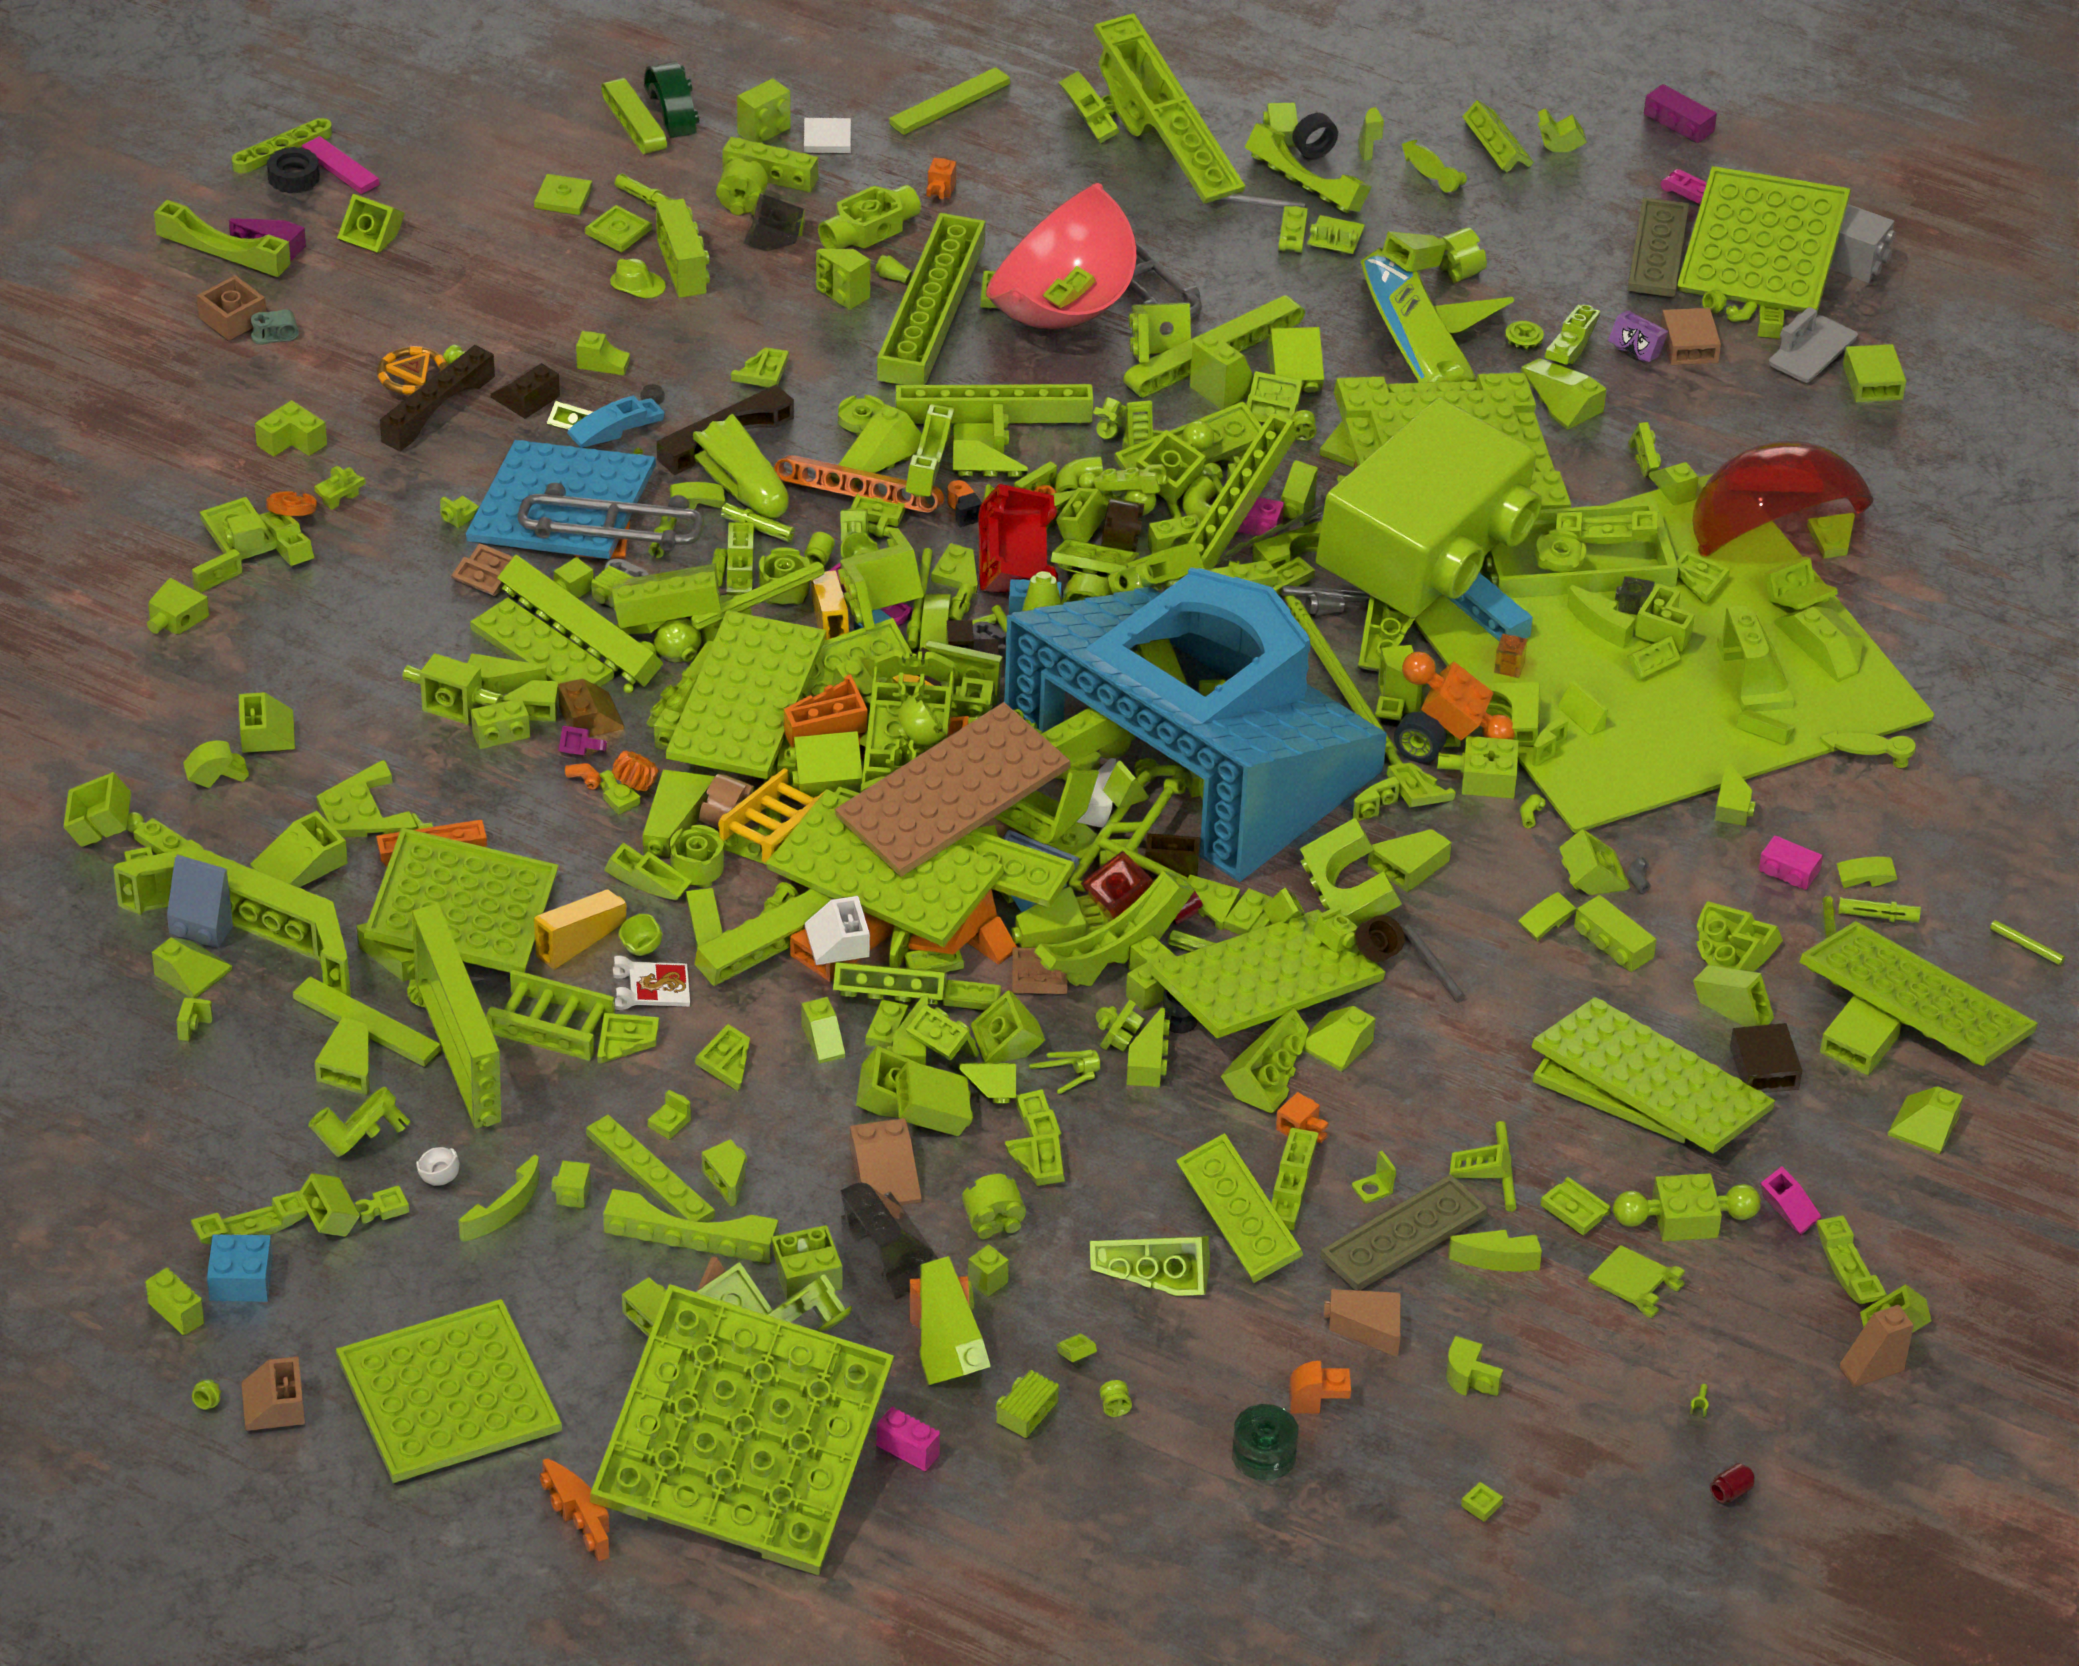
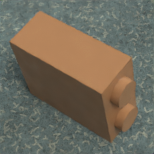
M1710 308L1663 310L1661 328L1669 331L1664 343L1671 365L1718 363L1721 343Z

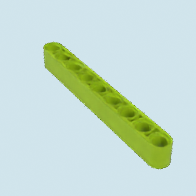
M1288 295L1281 296L1150 358L1149 362H1142L1131 367L1125 373L1123 383L1139 397H1147L1191 376L1192 342L1211 332L1235 350L1241 352L1268 339L1271 328H1291L1299 324L1305 316V309Z

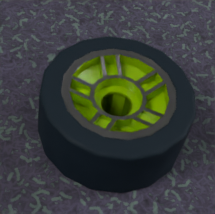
M1411 712L1405 715L1394 731V742L1401 754L1409 760L1418 763H1428L1436 758L1445 745L1446 733L1438 720L1423 712Z

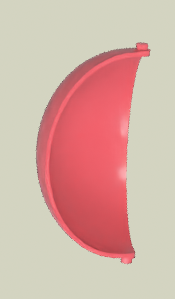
M1100 183L1092 184L1055 209L1024 237L992 276L986 290L987 297L1010 318L1035 328L1064 329L1078 326L1094 319L1120 298L1130 284L1134 274L1136 244L1127 217L1114 199L1103 190V186ZM1076 266L1093 275L1096 280L1079 298L1062 308L1057 307L1042 296L1057 278L1063 281Z

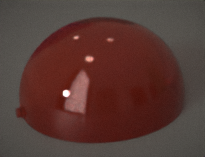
M1790 440L1760 444L1735 455L1714 472L1701 490L1693 510V529L1700 545L1698 546V552L1700 555H1712L1728 542L1761 525L1818 504L1847 498L1855 511L1862 513L1868 509L1874 499L1867 483L1857 469L1841 455L1828 448L1813 443Z

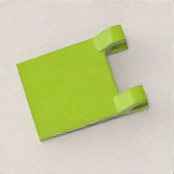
M1619 1245L1588 1277V1282L1635 1304L1645 1316L1653 1318L1659 1312V1308L1654 1306L1659 1301V1297L1652 1292L1663 1281L1670 1289L1679 1291L1685 1285V1282L1680 1280L1685 1271L1678 1266L1665 1267Z

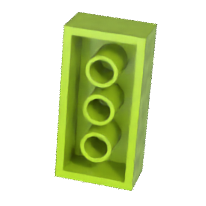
M684 198L656 202L657 242L678 298L707 294L706 284L710 283L709 272L706 269V265L710 263L707 250H704L702 236H698V226L696 221L693 222L691 207L686 206Z

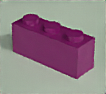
M1664 84L1646 95L1644 114L1692 141L1699 143L1715 132L1717 113Z

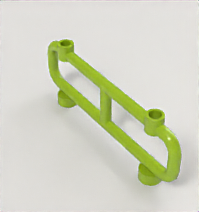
M1159 765L1143 771L1137 778L1142 788L1150 779L1156 776L1173 777L1165 780L1163 792L1142 822H1120L1131 805L1121 808L1117 807L1098 836L1101 835L1108 839L1112 833H1134L1125 847L1135 852L1173 794H1183L1185 792L1184 770L1177 765ZM1095 839L1069 878V886L1075 891L1102 890L1111 885L1117 877L1128 876L1130 871L1128 860L1118 856L1115 861L1108 863V872L1101 879L1080 881L1102 849L1095 844Z

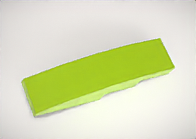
M729 523L727 595H742L753 589L754 523Z
M1292 1127L1280 1162L1279 1174L1273 1190L1271 1204L1288 1230L1294 1231L1319 1133Z

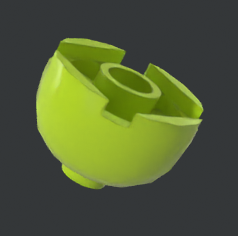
M918 691L901 705L898 713L901 725L897 729L904 740L910 738L917 745L928 746L940 741L947 735L943 731L939 732L943 728L930 705L928 703L924 704L922 700H919L923 696Z

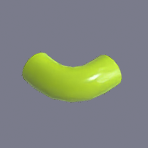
M1101 456L1075 459L1063 466L1056 476V493L1074 491L1080 488L1079 478L1085 472H1092L1099 476L1103 471Z
M1199 476L1188 487L1183 496L1185 514L1187 516L1196 514L1200 522H1202L1211 508L1208 501L1217 492L1216 486L1211 479L1206 476Z

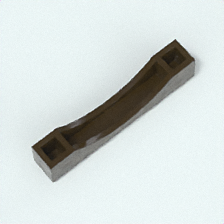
M477 345L468 349L380 419L381 442L399 452L414 442L429 417L446 399L464 389H480L495 377L494 354Z
M777 384L656 441L657 460L673 475L679 474L695 466V455L704 450L693 439L694 432H702L712 421H724L731 414L738 419L745 429L775 428L794 419V399Z

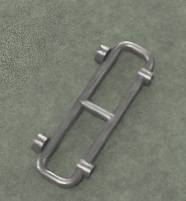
M1135 240L1136 254L1144 263L1135 266L1133 277L1154 270L1180 294L1184 303L1192 305L1190 307V318L1199 314L1202 310V303L1199 300V289L1196 286L1187 288ZM1134 278L1131 279L1128 287L1144 301L1140 305L1161 304Z
M559 483L548 484L544 494H533L526 497L520 505L517 516L521 526L526 529L535 530L536 535L540 538H548L551 532L656 542L660 543V547L665 551H672L675 545H689L696 542L700 538L704 527V517L696 510L689 509L690 503L688 499L681 495L671 497L667 507L565 496L566 489ZM534 504L608 511L603 527L553 522L547 517H541L539 520H532L527 517L530 507ZM618 512L685 518L694 521L692 532L687 535H677L673 530H665L663 533L614 528Z

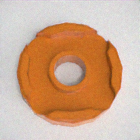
M281 491L272 493L267 497L266 508L275 514L303 516L316 511L317 500L314 496L303 493V497L296 496L297 492Z

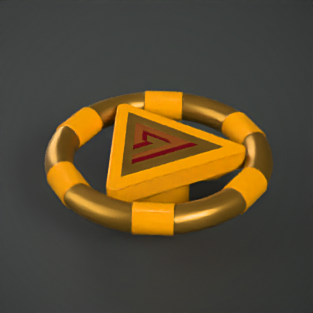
M420 346L403 347L389 352L381 359L377 368V375L382 385L395 393L411 395L426 383L430 359L435 361L440 368V372L448 366V363L441 354L432 349ZM404 356H413L410 358L394 362L396 359ZM386 371L404 379V385L391 381Z

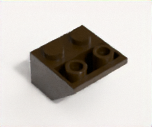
M1147 833L1145 857L1187 878L1189 875L1198 877L1201 837ZM1144 869V875L1159 876L1153 872Z

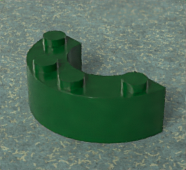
M676 61L647 66L644 73V87L650 99H659L663 125L669 137L675 138L696 134V124L700 122L697 110H694L691 96L692 82L690 78H686L684 66L679 65Z

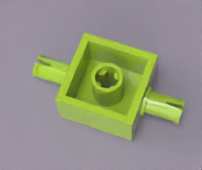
M434 653L422 669L407 665L403 671V681L421 685L422 711L466 725L472 722L471 709L503 702L502 694L483 689L481 667Z

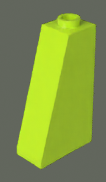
M663 769L643 832V854L649 851L653 855L670 857L671 837L682 828L683 831L691 829V826L695 825L698 821L702 803H706L709 796L706 792L715 776Z

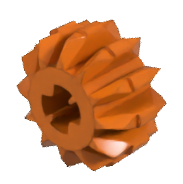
M623 751L616 758L611 772L614 774L615 779L621 781V784H625L629 788L632 787L637 791H647L654 784L659 770L654 762L649 761V758H645L633 751Z

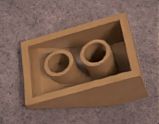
M905 1118L850 1126V1152L865 1210L921 1203L912 1143Z

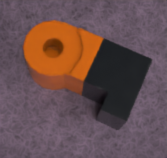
M961 480L950 482L947 487V503L950 508L956 510V523L958 526L964 527L978 523L979 510L982 504L981 500L966 482Z

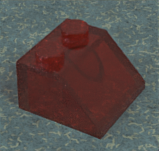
M1123 850L1081 882L1082 887L1109 921L1118 917L1134 904L1153 884L1152 878Z

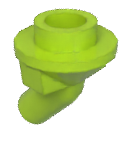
M1208 463L1204 465L1200 476H1206L1212 480L1216 486V496L1218 497L1223 489L1219 480L1223 478V474L1219 465Z

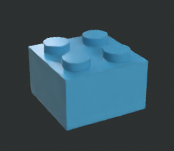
M271 1235L212 1236L207 1273L209 1301L268 1302L273 1262Z

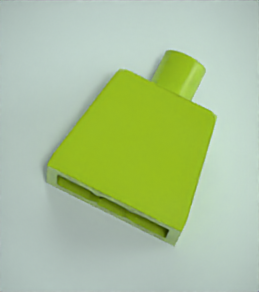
M169 578L149 600L150 620L147 621V627L155 634L159 633L163 628L174 634H181L209 617L208 597Z

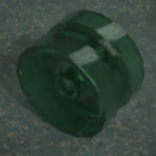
M1273 1404L1250 1406L1239 1413L1234 1422L1232 1460L1236 1468L1244 1475L1256 1480H1274L1290 1472L1296 1462L1298 1424L1294 1416L1286 1409Z

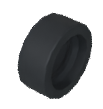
M1313 113L1301 119L1296 125L1292 140L1302 155L1315 159L1331 151L1338 140L1339 131L1324 113ZM1325 127L1319 139L1313 143L1306 144L1308 137L1314 131Z

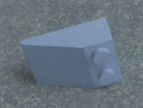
M181 855L175 857L167 911L169 934L215 948L220 947L233 928L227 869Z

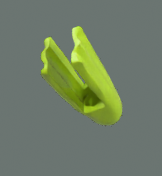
M733 414L729 415L724 421H712L702 432L696 431L693 433V439L704 449V451L695 455V461L702 465L717 484L723 485V488L739 502L763 517L778 519L785 514L789 506L787 489L771 463L763 456L753 438Z

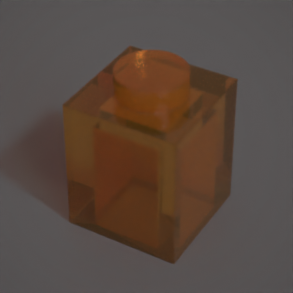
M1502 634L1496 651L1494 673L1519 678L1525 663L1528 639Z

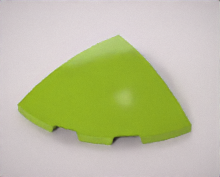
M1709 901L1703 907L1697 922V930L1699 932V941H1696L1702 958L1710 966L1754 972L1766 962L1783 941L1777 926L1756 921L1752 913Z

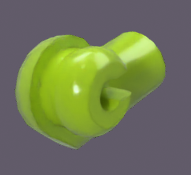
M1748 301L1740 310L1736 305H1733V307L1729 306L1726 309L1727 319L1731 322L1749 320L1757 309V304Z

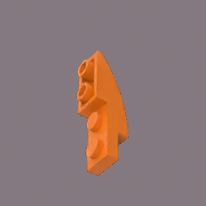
M549 1458L542 1460L543 1473L539 1474L540 1482L545 1491L549 1490L551 1493L550 1500L554 1511H560L565 1522L573 1519L577 1530L582 1529L585 1546L589 1552L593 1551L598 1562L608 1559L609 1539L606 1533H609L608 1511L605 1507L590 1502L592 1489L575 1473Z

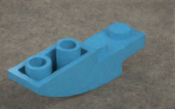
M633 395L612 402L592 412L569 428L567 434L580 448L619 439L622 436L623 430L662 421L665 412L652 398L638 401Z

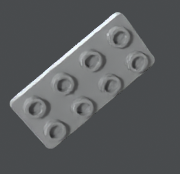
M1808 307L1802 314L1799 313L1789 325L1784 326L1780 334V338H1782L1781 347L1769 358L1768 363L1771 367L1805 383L1815 378L1846 347H1849L1858 336L1856 331L1822 315L1816 316L1817 310Z

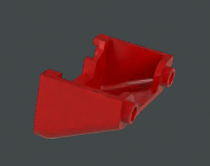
M998 484L982 502L979 510V577L981 590L992 593L1010 592L1011 579L1031 580V577L1038 572H1049L1058 582L1059 576L1055 567L1047 565L1046 526L1051 520L1055 519L1057 514V507L1054 505V495Z

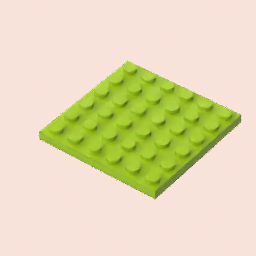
M1712 166L1678 280L1677 291L1705 295L1706 292L1719 290L1725 295L1727 300L1745 303L1752 301L1757 305L1804 312L1808 307L1817 310L1818 313L1850 199L1851 189Z
M401 828L368 919L364 938L414 950L412 910L439 904L463 962L509 973L512 969L525 973L535 943L534 917L545 912L559 865Z
M502 1299L336 1348V1357L393 1483L562 1431V1423Z

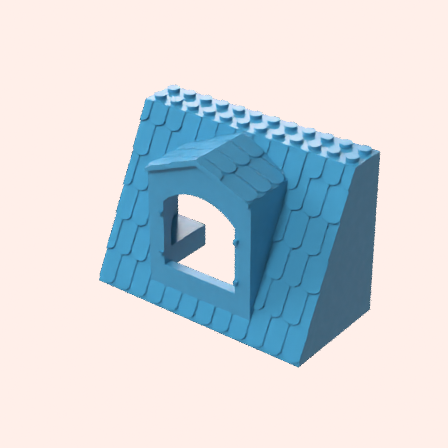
M1190 568L1186 576L1162 593L1152 587L1135 588L1134 591L1090 597L1082 601L1034 608V610L1013 612L1012 615H1007L1004 702L1013 710L1020 709L1023 712L1024 720L1028 719L1031 723H1036L1037 728L1044 733L1064 722L1066 691L1203 778L1204 793L1199 857L1238 882L1245 879L1383 771L1387 733L1307 684L1306 677L1309 669L1308 653L1310 652L1309 636L1293 617L1289 607L1270 586L1238 577H1229L1201 568ZM1169 638L1172 645L1229 680L1222 685L1216 686L1213 692L1204 697L1129 649L1136 644L1149 643L1150 640Z

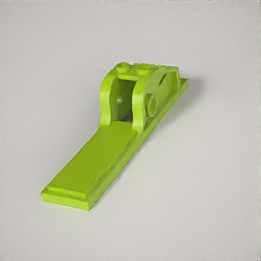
M1131 13L1095 24L1093 31L1104 47L1098 65L1107 83L1115 111L1127 130L1134 136H1140L1149 133L1154 126L1204 204L1243 192L1245 184L1136 15Z

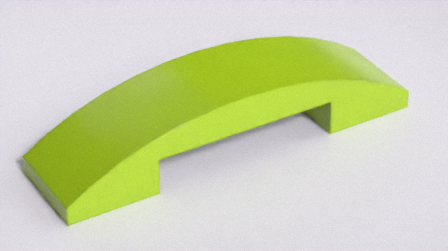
M1633 511L1632 518L1583 519L1582 512L1557 513L1556 529L1574 533L1577 535L1579 542L1595 544L1631 542L1649 537L1658 532V511Z
M925 594L920 649L922 647L925 648L928 640L946 644V622L949 619L952 594Z
M534 1154L516 1170V1183L488 1208H484L477 1203L458 1220L460 1240L465 1242L487 1235L508 1223L522 1211L532 1198L539 1183L540 1167L537 1155Z
M298 1190L272 1197V1206L221 1219L217 1212L191 1219V1225L200 1242L211 1245L213 1235H272L298 1222L308 1215V1212L298 1195Z
M1844 1215L1817 1220L1816 1225L1826 1256L1847 1294L1859 1304L1878 1301L1887 1296L1877 1275H1870L1854 1246V1234Z

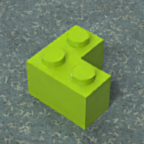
M292 400L255 423L257 446L273 457L290 446H294L310 456L327 445L325 421Z
M1657 583L1638 612L1635 636L1654 643L1665 637L1672 636L1677 650L1683 652L1692 637L1695 614L1678 609L1681 591Z
M1151 934L1130 946L1129 970L1131 972L1127 973L1126 997L1135 1002L1136 1006L1143 1012L1163 1001L1165 988L1150 974L1152 965L1177 957Z

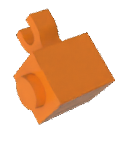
M933 158L928 170L927 197H931V195H938L939 199L951 197L956 185L957 161Z
M1299 1092L1277 1110L1276 1130L1287 1137L1291 1127L1318 1132L1317 1142L1321 1144L1327 1138L1328 1134L1324 1130L1328 1127L1329 1123L1319 1119L1320 1105Z

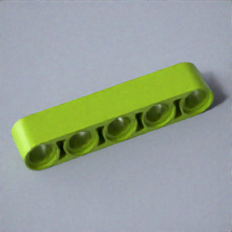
M625 78L601 84V91L605 102L642 154L645 155L667 148V141L663 130Z

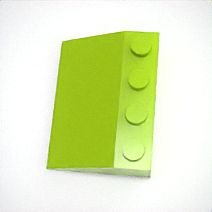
M716 563L615 581L613 585V600L619 628L721 611Z

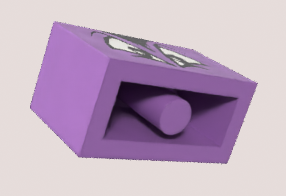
M1627 310L1617 315L1608 341L1615 344L1617 349L1629 351L1637 359L1650 362L1659 357L1669 331Z

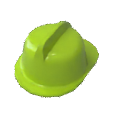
M619 259L616 273L610 279L611 285L615 289L641 298L658 297L664 293L666 288L665 281L660 276L649 272L646 264L639 259Z

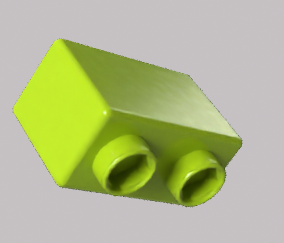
M1437 398L1328 492L1325 500L1316 564L1410 618L1417 617L1442 594L1451 599L1459 598L1465 594L1477 578L1484 561V556L1499 542L1508 547L1517 546L1533 528L1541 509L1539 494L1530 490L1536 461L1535 450L1450 402Z

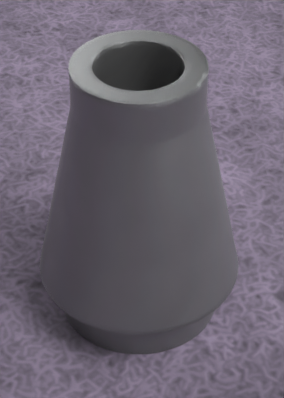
M1315 591L1306 596L1305 608L1313 617L1344 611L1345 602L1343 597Z

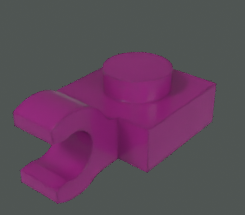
M562 726L558 751L586 756L587 748L606 751L608 741L589 738L590 730Z

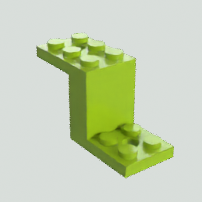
M899 528L888 530L890 539L886 540L888 548L840 560L842 569H838V575L841 584H844L846 593H843L847 608L850 609L851 615H854L856 622L861 623L865 630L875 628L872 610L924 597L914 549Z

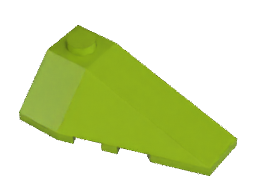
M1514 297L1434 307L1452 335L1465 330L1514 302Z
M1370 595L1358 668L1379 671L1381 648L1399 646L1415 618L1407 617Z
M1209 1236L1090 1241L1091 1270L1142 1284L1149 1288H1155L1175 1296L1205 1295L1210 1268Z

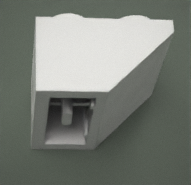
M858 896L831 900L805 922V930L816 965L869 957L870 933Z

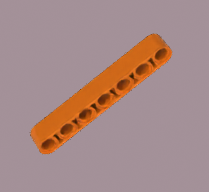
M788 455L778 460L774 466L777 475L783 481L854 497L859 494V496L884 499L882 501L890 503H904V508L917 511L932 512L944 502L943 492L933 486L931 492L935 499L934 505L927 503L926 496L917 497L911 494V499L907 500L902 495L903 488L906 489L907 480L800 456ZM785 462L792 466V474L785 471ZM808 467L815 470V479L808 475ZM832 473H836L839 476V484L832 481ZM855 478L862 480L863 489L856 487ZM879 483H882L886 486V495L882 494L879 491Z

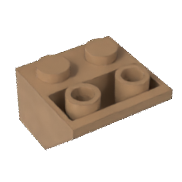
M298 1356L270 1359L241 1382L246 1431L305 1424Z

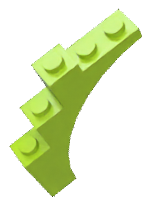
M1162 871L1153 884L1134 904L1103 927L1069 942L1057 944L1040 943L1034 952L1040 957V963L1046 969L1062 971L1067 974L1065 976L1067 980L1076 986L1080 984L1092 986L1108 963H1126L1130 957L1131 945L1150 934L1159 941L1195 890L1178 874Z

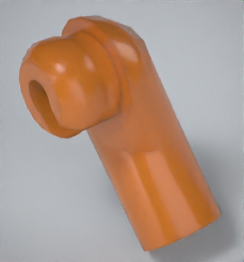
M588 763L565 766L566 777H582L588 789L594 790L598 788L599 783L602 781L599 776L600 773Z

